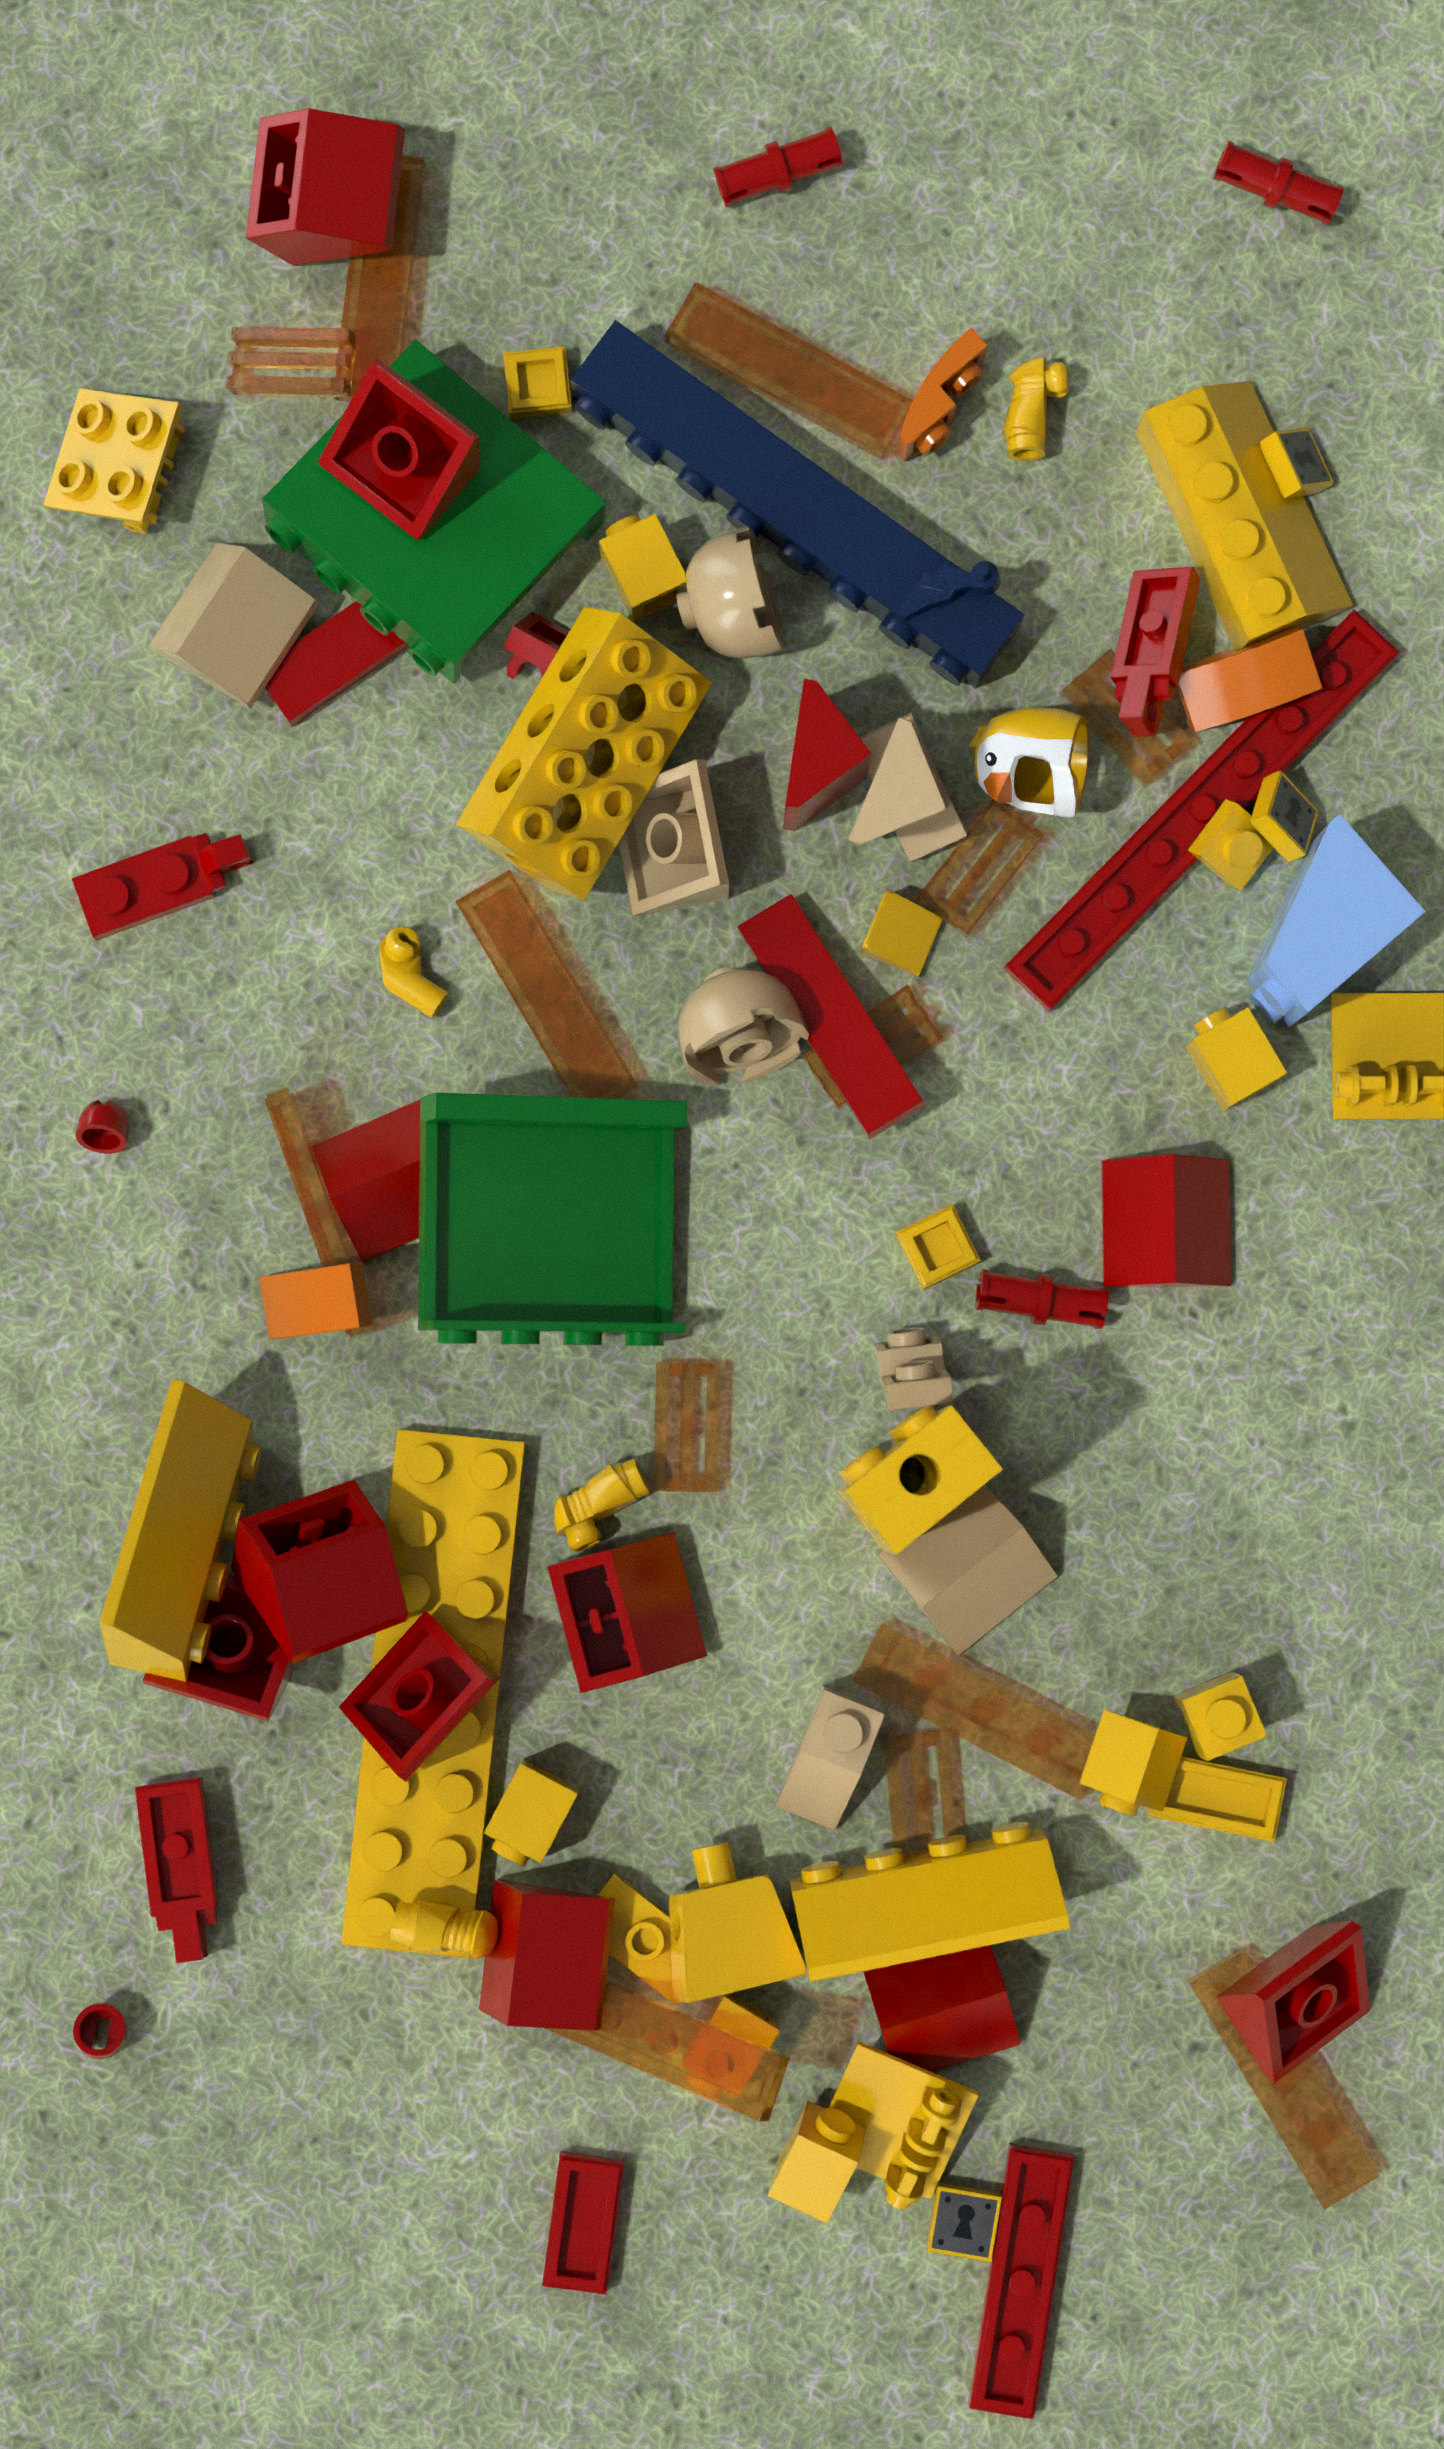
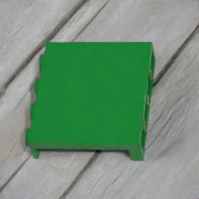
M415 339L389 367L480 436L479 472L425 536L417 541L317 463L340 422L341 416L262 498L264 517L267 523L265 530L274 542L286 552L292 554L298 549L315 564L312 567L314 574L327 588L339 595L345 590L362 605L360 608L361 614L377 631L386 636L393 631L410 646L407 650L408 654L422 670L434 677L440 672L455 684L460 678V665L580 537L587 542L601 527L604 521L606 501Z
M433 1093L420 1097L418 1331H438V1343L477 1344V1331L501 1332V1344H540V1332H564L563 1345H602V1333H625L626 1346H664V1334L685 1333V1323H673L674 1129L686 1127L687 1101Z

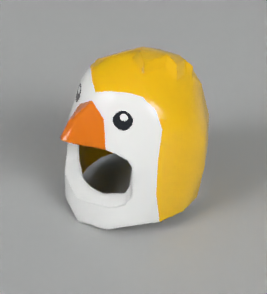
M1030 707L1005 712L998 717H992L989 723L979 726L969 749L974 756L976 780L986 794L998 803H1007L1027 811L1072 819L1077 814L1085 790L1089 762L1090 732L1086 717L1062 709Z

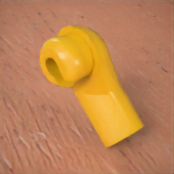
M407 926L394 927L382 939L379 947L383 985L389 992L433 1019L445 1003L449 992L422 976L419 948L420 938L418 934Z

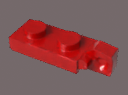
M1193 566L1136 570L1133 572L1110 678L1116 685L1115 698L1118 699V703H1122L1119 719L1124 721L1132 737L1156 736L1163 714L1162 701H1172L1176 693L1175 688L1179 685L1201 581L1199 574Z
M204 833L194 837L189 835L71 879L92 937L97 941L215 898L214 893L227 888L223 878L224 874L252 865L253 861L246 841L242 838L241 834L211 843L208 834Z
M203 1777L135 1787L151 1917H156L158 1932L172 1930L176 1963L203 1960L204 1957L208 1956L204 1925L218 1922L216 1907L219 1906Z

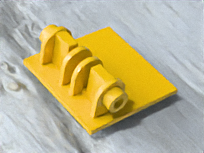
M79 388L43 506L50 509L123 520L122 526L126 529L140 534H147L149 524L155 525L158 520L156 512L162 495L155 490L156 488L167 489L169 481L160 475L161 471H173L175 464L171 460H173L179 438L185 432V427L181 425L183 414L180 410L182 405L179 402Z
M1331 993L1332 1120L1444 1119V993Z
M858 2041L828 2108L838 2109L847 2114L855 2123L866 2127L861 2154L856 2168L884 2179L887 2202L895 2208L908 2209L910 2204L917 2203L921 2196L931 2199L976 2103L979 2092Z

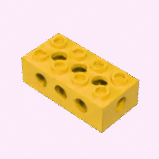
M583 607L458 819L456 826L546 888L585 901L712 682L623 614Z
M931 1404L920 1409L918 1408L889 1432L896 1443L883 1453L878 1446L867 1449L839 1472L846 1483L838 1488L836 1492L883 1551L894 1555L900 1553L1003 1470L952 1405L939 1410H935ZM908 1457L917 1460L924 1470L923 1484L919 1490L912 1494L905 1490L899 1479L900 1467Z

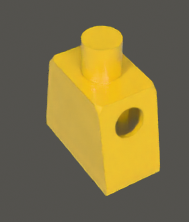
M729 1842L691 1850L699 1888L669 1895L674 2001L691 2003L807 1975L804 1961L768 1874L737 1879Z

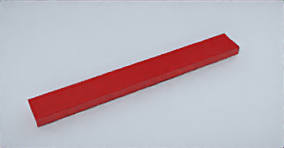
M1354 609L1311 652L1322 689L1249 716L1031 938L1003 969L1049 1012L1198 860L1188 849L1225 799L1237 803L1244 810H1247L1257 800L1263 778L1280 770L1284 772L1399 654V651Z

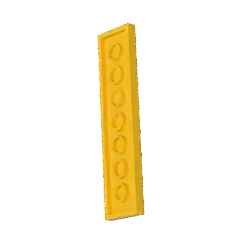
M397 1429L386 1529L408 1616L406 1622L375 1633L371 1670L416 1620L427 1611L492 1669L500 1679L406 1782L394 1773L364 1738L341 1945L461 1958L471 1957L470 1952L457 1951L456 1949L448 1950L447 1952L409 1951L408 1946H403L404 1943L390 1940V1933L399 1901L413 1904L417 1900L457 1906L460 1907L459 1911L465 1914L477 1909L526 1442Z

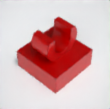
M534 612L528 614L512 627L503 647L515 654L508 662L507 676L515 679L521 674L525 664L530 662L540 669L542 679L569 631Z

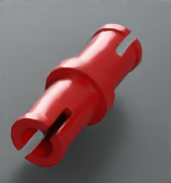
M828 127L824 131L779 146L777 141L765 144L764 152L722 167H714L713 172L723 203L727 208L732 206L733 203L776 188L780 194L792 190L791 183L836 167L841 168L844 166L835 133L832 127Z
M1229 140L1225 145L1212 178L1264 198L1262 204L1272 209H1275L1277 204L1317 219L1327 226L1332 220V215L1336 212L1344 191V187L1340 185L1335 186L1294 169V161L1282 157L1277 162L1237 146Z
M986 1269L980 1271L979 1281L981 1284H977L975 1310H990L1030 1317L1031 1324L1045 1325L1047 1320L1092 1326L1095 1329H1102L1104 1326L1105 1317H1101V1314L1107 1315L1109 1291L1106 1288L1096 1289L1053 1282L1052 1275L1039 1273L1036 1279L989 1272Z

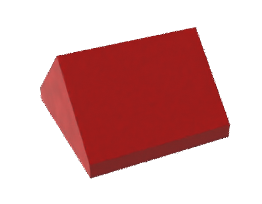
M377 358L371 362L317 463L418 541L426 535L479 472L480 436Z
M804 679L785 803L784 830L796 831L867 778L872 753L816 680Z
M420 1100L312 1146L330 1200L363 1263L419 1239Z
M1167 1154L1101 1161L1103 1287L1231 1286L1228 1159Z
M228 1574L220 1602L209 1600L203 1623L211 1625L210 1640L203 1662L197 1663L192 1661L186 1682L145 1673L143 1684L269 1722L290 1681L294 1664H291L236 1576Z
M425 1611L341 1703L339 1709L394 1773L406 1782L494 1686L500 1677L435 1617Z
M494 1880L490 1913L496 1917L499 1924V1939L494 1949L485 1956L479 2010L506 2026L600 2030L615 1898L507 1880Z
M1353 1920L1311 1926L1216 1996L1263 2073L1274 2084L1370 2011L1362 1928Z
M991 1945L863 1971L888 2054L930 2072H935L1021 2045L1008 1994Z

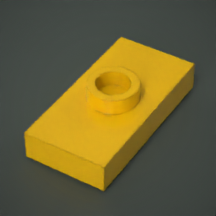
M614 1872L597 1894L598 1896L615 1898L609 1954L677 2006L679 2002L674 2001L672 1988L669 1914Z

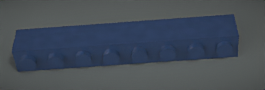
M615 320L570 379L572 397L577 401L574 408L585 420L602 430L609 424L628 438L625 441L626 447L640 460L651 466H655L660 461L678 474L675 479L677 484L690 496L703 503L709 497L729 511L726 518L736 529L750 526L754 530L756 537L761 534L780 548L777 551V555L786 565L804 576L813 571L831 584L828 592L841 605L853 612H858L863 607L882 622L878 626L880 631L895 644L905 649H909L914 644L933 658L929 663L932 669L948 682L960 686L964 680L976 689L1020 630L1025 614L996 593L983 595L975 590L957 592L951 602L930 607L906 621L903 620L900 612L902 604L909 599L908 587L919 582L925 570L937 571L942 564L958 566Z

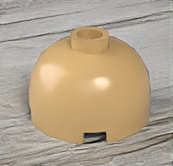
M750 526L719 535L700 547L693 554L686 570L687 591L676 594L678 609L686 631L697 628L707 646L722 656L737 659L761 657L784 650V644L780 639L784 637L783 627L769 571H764L761 563L755 564L754 555L762 553L754 530Z
M737 967L718 969L709 974L705 982L697 986L682 1005L677 1029L679 1049L687 1073L694 1081L709 1086H721L718 1075H724L744 1068L746 1070L740 1083L774 1073L797 1058L801 1053L798 1040L802 1037L808 1041L809 1037L803 1014L793 995L782 982L766 973L755 970H740Z

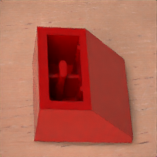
M311 108L260 117L246 239L292 266L392 250L405 129L398 124Z
M355 1480L239 1519L231 1570L291 1664L407 1621L408 1611L386 1526Z
M675 1532L547 1566L580 1693L647 1676L707 1656Z

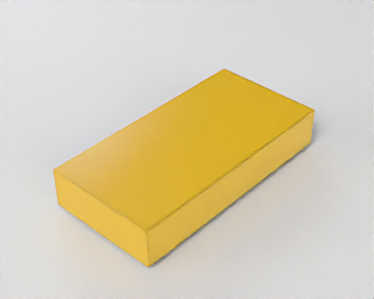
M1181 1756L1163 1812L1147 1808L1146 1815L1275 1842L1287 1778Z

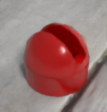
M99 1100L93 1101L83 1109L79 1117L75 1134L76 1140L81 1146L93 1152L102 1154L120 1152L127 1143L130 1128L129 1116L126 1110L114 1100L107 1101L106 1105H102Z
M102 2003L93 2004L82 2010L77 2016L73 2026V2037L80 2051L86 2056L98 2060L107 2059L117 2054L124 2046L127 2039V2025L121 2013L113 2006ZM100 2018L110 2019L106 2046L104 2049H95Z

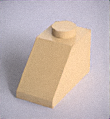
M822 1686L775 1807L835 1830L861 1777L885 1713L877 1707Z

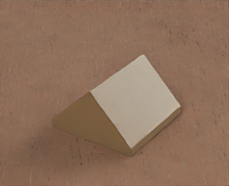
M216 543L148 647L158 655L251 709L319 606V603L246 547Z
M898 718L848 840L861 845L949 808L915 723L904 718Z
M695 759L660 773L619 841L632 916H641L729 899L728 875L705 759Z
M986 1484L897 1555L886 1551L878 1554L879 1558L957 1656L1058 1577L1022 1524Z

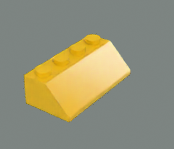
M1251 381L1207 385L1196 388L1145 410L1136 430L1138 440L1229 640L1236 651L1292 627L1308 628L1353 607L1352 601L1304 497L1287 499L1282 497L1261 451L1259 442L1274 433Z
M171 1380L99 1624L110 1665L186 1682L192 1661L202 1663L207 1652L211 1625L203 1623L209 1600L220 1602L228 1575V1564L220 1561L226 1540L236 1541L239 1519L244 1518L245 1504L238 1503V1498L243 1481L253 1483L256 1478L261 1459L262 1445L254 1444L252 1420L184 1381Z
M1015 1822L993 1828L991 1830L992 1838L967 1843L965 1835H952L928 1842L929 1851L904 1856L901 1848H889L865 1855V1864L840 1869L838 1861H826L803 1867L801 1869L802 1877L789 1880L810 1982L1070 1929L1068 1912L1049 1841L1041 1828L1030 1830L1028 1822Z

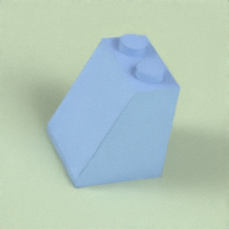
M1341 814L1336 816L1309 844L1307 853L1298 867L1246 981L1254 990L1249 995V998L1258 1012L1272 1024L1280 1020L1287 1029L1311 1011L1426 912Z

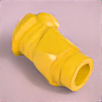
M1045 356L1033 358L1020 364L1013 370L1008 379L1014 384L1012 402L1007 410L1002 434L1007 444V456L1012 460L1035 461L1045 456L1047 397H1063L1069 390L1068 367L1062 362L1046 364Z
M633 1458L615 1465L609 1463L590 1478L585 1486L580 1487L573 1494L567 1497L562 1493L559 1494L554 1506V1526L557 1536H566L568 1547L571 1550L579 1552L598 1544L601 1539V1533L596 1527L595 1522L603 1520L638 1501V1498L650 1493L648 1483L637 1460Z
M417 1900L413 1904L399 1901L392 1922L390 1940L404 1943L403 1946H408L409 1951L415 1952L463 1950L464 1952H470L471 1960H477L485 1957L494 1949L499 1939V1924L496 1917L486 1910H473L465 1914L459 1911L460 1907L422 1900Z

